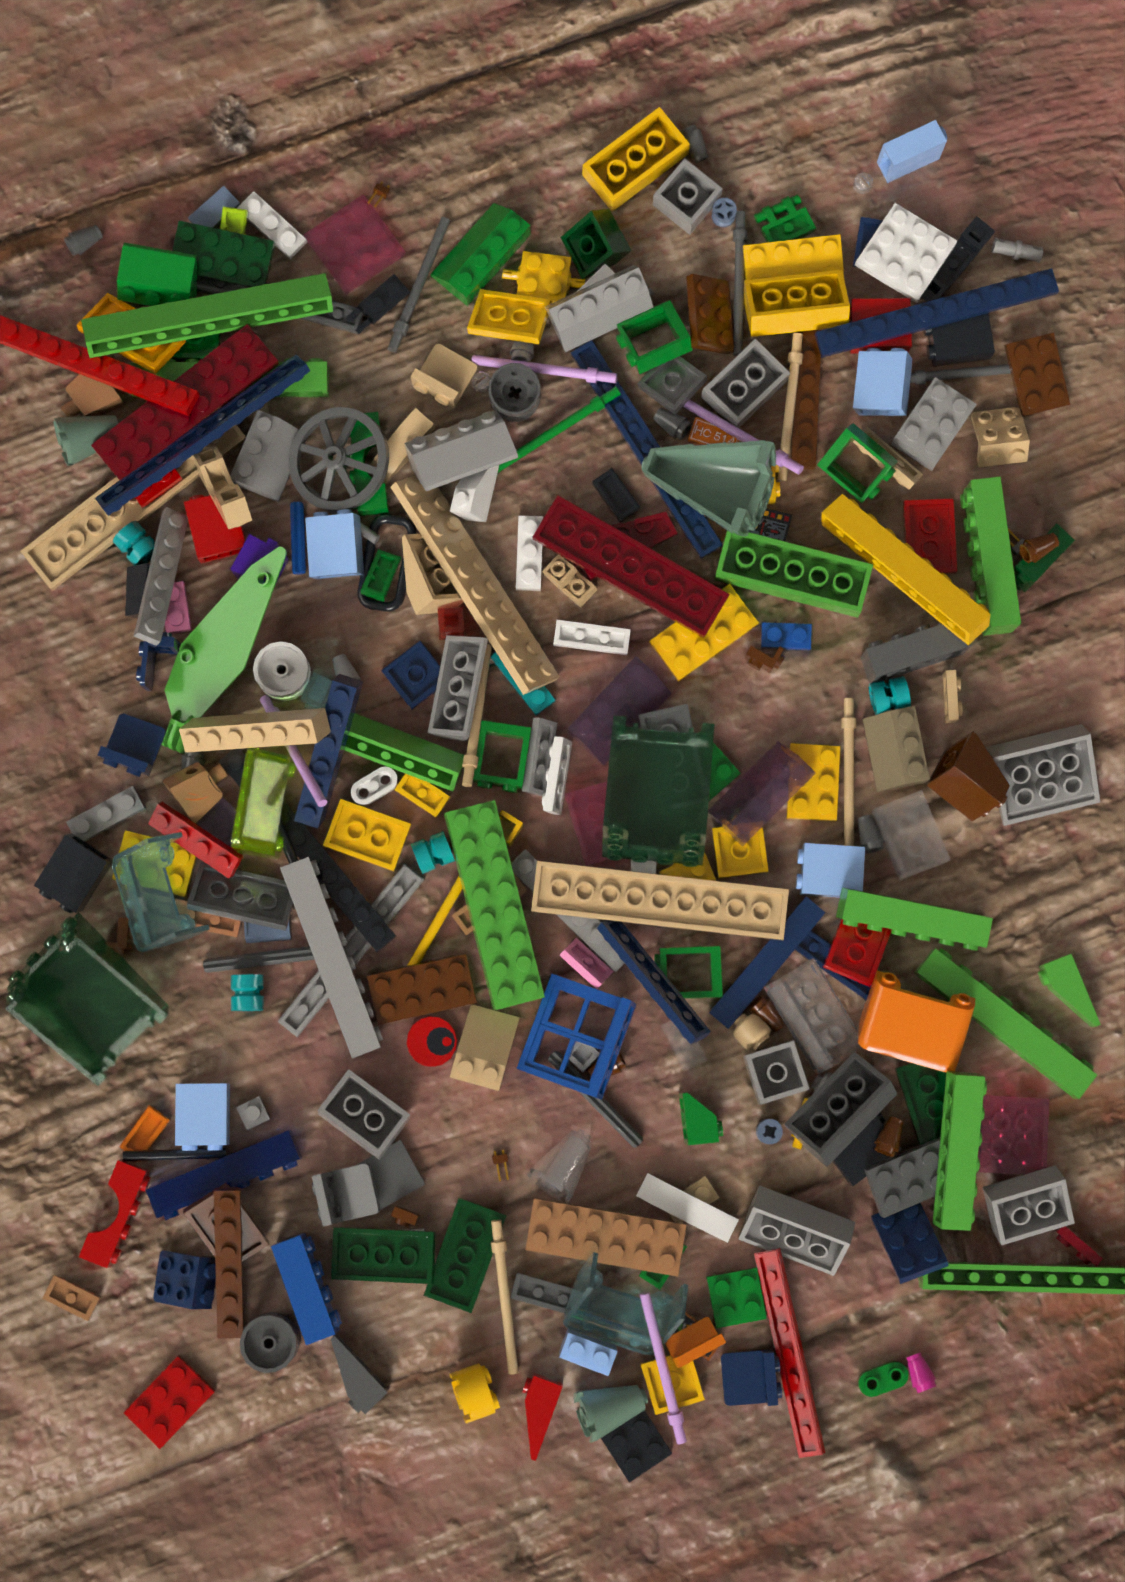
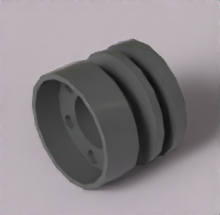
M509 363L501 366L493 373L489 381V398L493 410H496L502 419L509 422H521L529 419L537 411L541 395L540 383L537 375L530 367L521 363ZM514 390L515 393H519V399L510 398L511 391Z

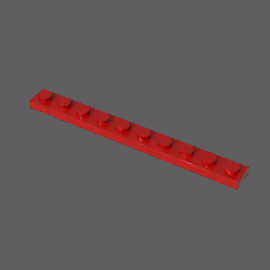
M0 315V344L187 416L190 415L200 396L197 390L106 355L89 358L88 350L85 347Z

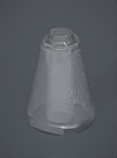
M580 1129L577 1132L572 1130L527 1173L528 1177L532 1179L534 1176L538 1180L536 1185L558 1200L563 1196L566 1198L565 1203H569L573 1198L593 1145L590 1141L591 1136Z

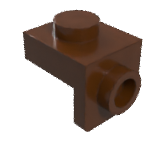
M751 646L745 655V659L748 660L747 664L758 671L762 668L770 673L773 667L778 670L785 656L781 654L784 648L780 646L774 657L771 658Z
M118 918L117 943L102 942V947L108 948L109 953L124 954V949L131 950L132 939H136L137 925L133 924V919Z

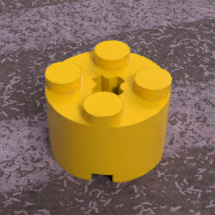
M477 1363L449 1373L450 1378L455 1380L451 1383L458 1406L465 1415L462 1416L465 1423L496 1413L495 1409L500 1408L496 1394L489 1390L488 1384L492 1383L488 1369L484 1365L480 1366Z

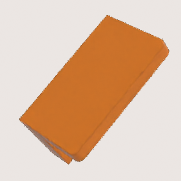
M705 1317L664 1339V1344L677 1368L726 1343L722 1333L717 1334L709 1317Z

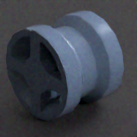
M729 198L718 199L712 208L711 218L714 224L719 227L730 226L735 220L736 204Z
M764 1119L758 1123L756 1135L765 1144H775L781 1139L783 1129L778 1121Z

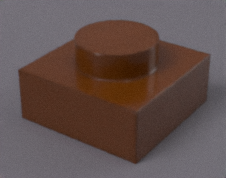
M397 1205L391 1214L392 1217L396 1218L395 1223L409 1228L410 1224L415 1226L420 1216Z

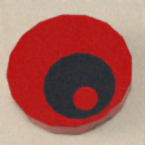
M429 1016L420 1019L412 1025L407 1035V1047L409 1054L416 1062L423 1066L436 1067L445 1064L452 1058L457 1047V1037L455 1030L449 1022L440 1017Z

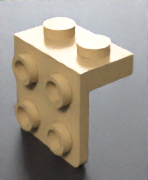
M436 344L420 370L415 368L412 373V385H414L413 387L423 394L428 393L435 397V400L440 404L455 408L477 372V365L445 346Z
M1011 407L972 413L971 420L978 440V467L1027 462L1030 439L1019 408Z

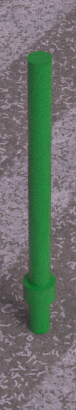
M615 386L600 397L598 395L589 400V404L516 450L518 458L500 464L498 473L594 411L598 413L604 409L605 404L621 395L617 387Z

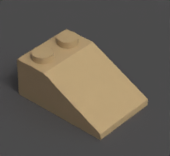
M421 534L403 535L406 591L416 615L453 612L464 601Z
M471 1004L450 1078L500 1091L520 1017Z

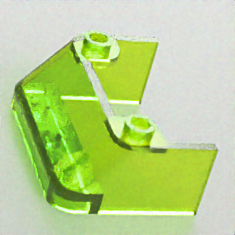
M258 748L247 749L231 840V847L240 854L280 859V854L277 852H282L284 837H280L279 825L286 783L290 777L295 776L296 765L291 756Z

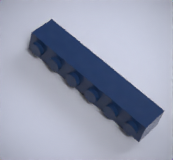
M342 674L337 675L332 680L325 706L331 732L320 742L315 743L309 764V769L324 794L327 804L319 807L304 782L294 819L296 822L319 828L325 821L363 685L361 680Z

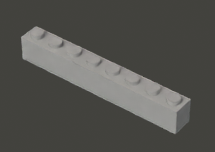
M309 857L280 867L351 1057L355 1058L381 1048L379 1041L383 1040L378 1026L373 1027L370 1020L371 1017H374L369 1002L364 1004L361 994L365 993L361 979L355 980L352 970L356 969L352 956H346L343 949L344 946H347L342 931L337 933L334 923L338 922V918L334 908L328 909L325 899L330 898L325 884L319 885L316 876L320 874L316 860L310 861Z

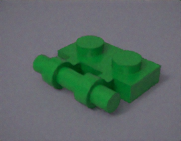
M798 194L792 197H784L780 203L771 207L767 205L761 208L760 212L754 214L757 224L764 220L768 222L767 225L761 228L767 243L800 239L815 232L816 227L806 207L797 211L794 207L801 204ZM783 211L787 212V216L776 219L775 215Z

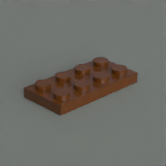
M466 953L367 974L378 1025L477 1003Z

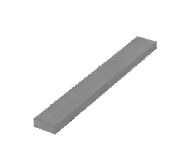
M404 864L371 906L384 922L389 925L423 883L424 879ZM354 926L345 937L347 946H344L343 949L346 956H352L356 966L371 945ZM319 970L278 1020L282 1026L296 1037H299L329 999Z

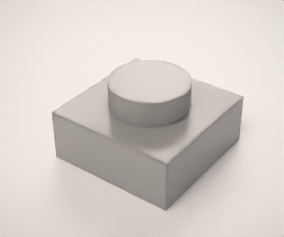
M576 1042L570 1061L584 1072L600 1053L594 1047Z
M261 1096L236 1107L247 1130L271 1119Z

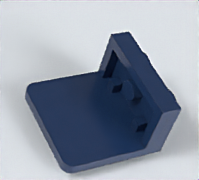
M163 632L161 642L157 646L146 641H140L139 656H142L141 666L137 667L136 680L140 681V686L146 691L153 690L156 653L177 655L181 644L175 637H172L171 633Z
M120 714L107 747L101 746L98 756L104 759L103 764L117 769V766L120 765L127 768L126 772L134 776L140 777L141 773L150 776L166 731L157 725L127 714Z
M161 1251L153 1296L154 1301L187 1309H212L216 1282L215 1257Z
M771 1349L730 1352L721 1355L723 1393L726 1405L766 1403L768 1406L778 1405V1398H782L781 1382L776 1383V1372H780L779 1356H774V1352Z

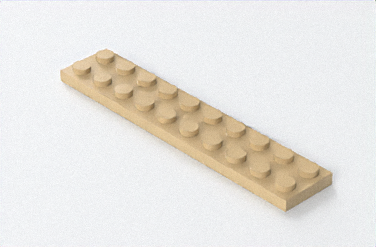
M235 425L226 431L222 437L212 441L203 449L216 445L224 458L245 441L246 436ZM191 456L180 467L175 468L183 480L144 508L133 498L124 504L120 510L113 512L109 516L104 512L95 500V497L118 482L119 479L115 477L20 552L52 591L114 544L113 539L123 527L133 521L141 523L200 477L194 457Z
M416 475L395 482L391 486L394 494L523 695L558 679L560 676L553 664L547 658L540 644L475 546L474 541L466 532L461 521L455 514L450 512L451 507L439 488L426 491Z
M537 861L531 912L784 940L789 889Z

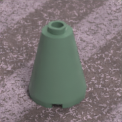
M115 415L54 418L53 424L57 441L63 450L62 456L66 465H74L95 454L96 451L91 445L118 425L122 419L117 420Z
M637 1385L582 1390L575 1392L573 1398L574 1403L579 1402L580 1408L576 1410L577 1417L586 1438L590 1437V1443L601 1439L644 1411L645 1404L648 1403L645 1390L643 1388L639 1389Z

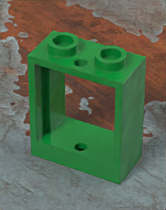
M670 300L617 324L619 334L616 335V340L620 348H625L628 352L625 354L631 368L636 367L639 375L693 350L691 348V337ZM667 323L676 340L639 356L630 339Z
M853 423L844 430L817 466L858 501L863 503L868 498L873 500L881 490L878 487L883 480L887 482L895 474L896 470L893 467L898 463V460ZM853 439L885 465L868 488L864 487L835 462Z
M481 721L476 755L479 758L477 769H474L473 782L478 783L477 787L492 789L493 785L501 786L502 791L517 793V789L523 788L531 727ZM486 735L523 740L517 779L481 774Z
M721 946L659 948V954H654V962L666 977V955L709 954L711 991L679 993L684 999L723 997Z

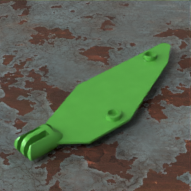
M284 547L276 548L252 564L181 643L165 687V694L172 717L163 738L162 746L184 754L185 750L179 728L193 718L202 717L245 669L287 555Z

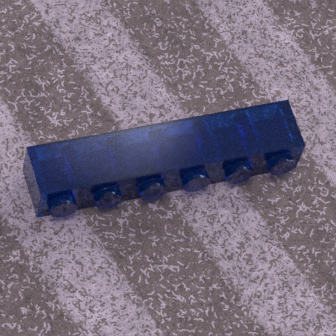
M288 1130L146 1189V1193L156 1218L164 1216L166 1221L180 1215L178 1210L188 1207L212 1192L214 1188H218L226 1182L230 1187H241L243 1189L251 1185L249 1181L251 1179L259 1177L260 1181L274 1176L273 1170L283 1167V1170L286 1171L298 1166L297 1160L302 1159L292 1131Z

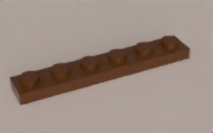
M822 329L797 332L803 334L801 348L803 361L799 366L792 428L791 459L803 465V469L812 470L816 468L821 354L815 333Z
M241 1187L214 1188L217 1339L241 1338L244 1330Z

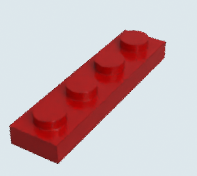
M163 801L157 804L148 823L150 826L227 878L234 876L243 858L242 854Z

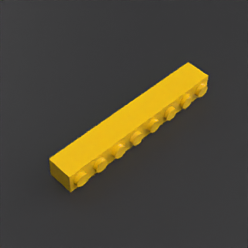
M841 494L822 512L823 527L867 563L873 564V568L968 646L989 627L991 614L983 604L976 603L971 599L966 590L963 588L959 589L946 574L939 573L934 569L928 559L918 556L908 543H902L896 538L891 529L880 525L877 519L872 514L864 512L854 499H848L845 495Z

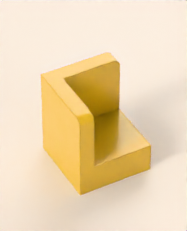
M501 810L499 818L506 845L511 847L523 827V822Z

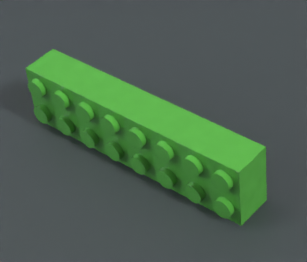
M495 800L444 813L493 1010L545 998Z

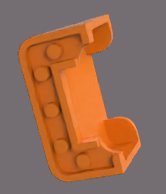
M876 971L859 1021L858 1044L868 1051L938 1071H955L975 1008V998L959 993L952 995L950 1001L946 1002L901 989V983L896 975L890 972Z

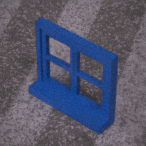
M551 974L544 993L545 998H542L516 1069L602 1100L637 1004L629 999L620 998ZM560 991L585 999L574 1030L549 1022ZM591 1001L615 1009L604 1041L579 1033ZM546 1030L570 1039L559 1071L534 1062ZM576 1041L601 1050L590 1082L565 1073Z

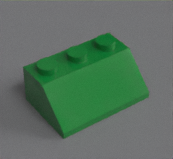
M124 242L117 276V300L155 306L196 298L197 255Z
M679 1093L684 1144L689 1146L719 1142V1137L723 1136L722 1121L717 1120L715 1114L689 1093Z

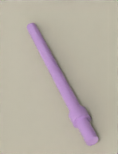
M480 355L472 356V362L480 366L500 368L509 363H521L530 367L534 373L586 379V382L597 383V381L617 382V373L602 372L598 368L588 367V369Z
M691 400L683 406L685 409L742 442L759 441ZM776 450V465L779 467L784 466L798 475L801 474L804 468L803 465L789 458V454L784 451Z
M268 695L260 698V702L266 712L280 711L278 707L273 705ZM285 745L319 807L325 806L327 800L297 746Z
M643 1292L639 1295L669 1410L667 1413L669 1425L673 1426L677 1444H683L687 1442L682 1424L684 1422L683 1413L678 1408L650 1292Z

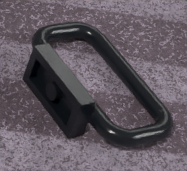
M382 514L376 517L369 529L378 534L379 528L383 524L400 525L406 528L407 534H417L416 526L412 520L399 515ZM367 539L363 558L364 575H360L357 590L359 602L370 610L394 611L403 604L406 595L404 556L402 557L395 598L390 602L371 600L368 596L361 594L362 586L373 562L376 544Z

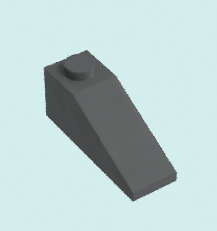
M336 1333L331 1338V1342L347 1396L350 1398L348 1403L356 1412L362 1411L366 1414L388 1393L389 1389Z

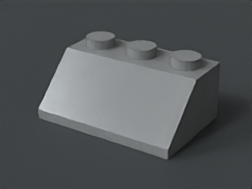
M257 410L230 475L234 485L238 483L239 487L279 502L290 476V449L299 429L278 417Z

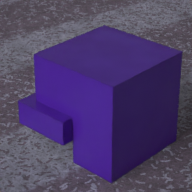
M249 534L231 567L234 576L240 579L252 564L280 547L278 542L271 538L264 542ZM287 556L284 560L278 580L289 561Z

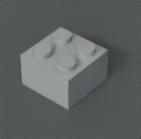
M684 158L655 192L652 205L690 235L712 210L714 203L721 198L723 188Z
M794 1040L743 1056L758 1105L810 1090Z

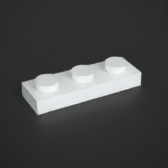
M254 191L237 207L238 209L248 210L247 220L267 239L274 241L275 246L290 260L307 243L305 237Z
M518 516L516 590L541 591L542 545L533 540L532 537L542 522L543 516Z
M557 620L553 646L627 655L631 629Z
M554 736V742L550 746V768L546 771L547 787L546 792L542 796L543 811L554 815L562 814L572 741L564 737Z

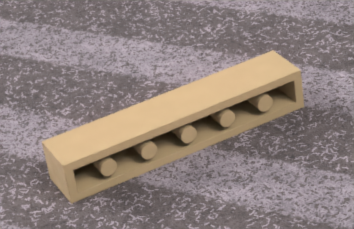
M325 708L199 717L191 719L179 728L185 752L314 744L320 742L331 732Z

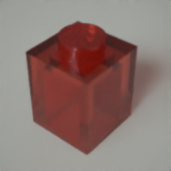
M463 607L438 608L439 640H446V635L464 636Z

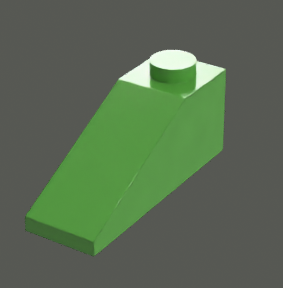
M1072 954L1039 965L1040 971L1038 976L1043 986L1047 985L1048 990L1090 1027L1101 1025Z

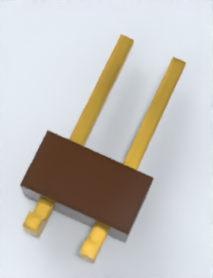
M382 181L380 184L377 183L373 189L374 194L369 199L368 204L375 195H378L380 198L374 205V207H377L382 198L386 199L388 197L390 185L386 188L382 186Z
M503 1149L501 1155H496V1151H494L495 1156H492L493 1164H496L499 1182L501 1177L498 1163H504L506 1177L509 1180L506 1162H508L507 1153L504 1154Z

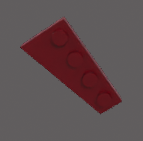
M666 512L612 525V527L650 549L677 535V531ZM585 570L590 581L597 578V576Z

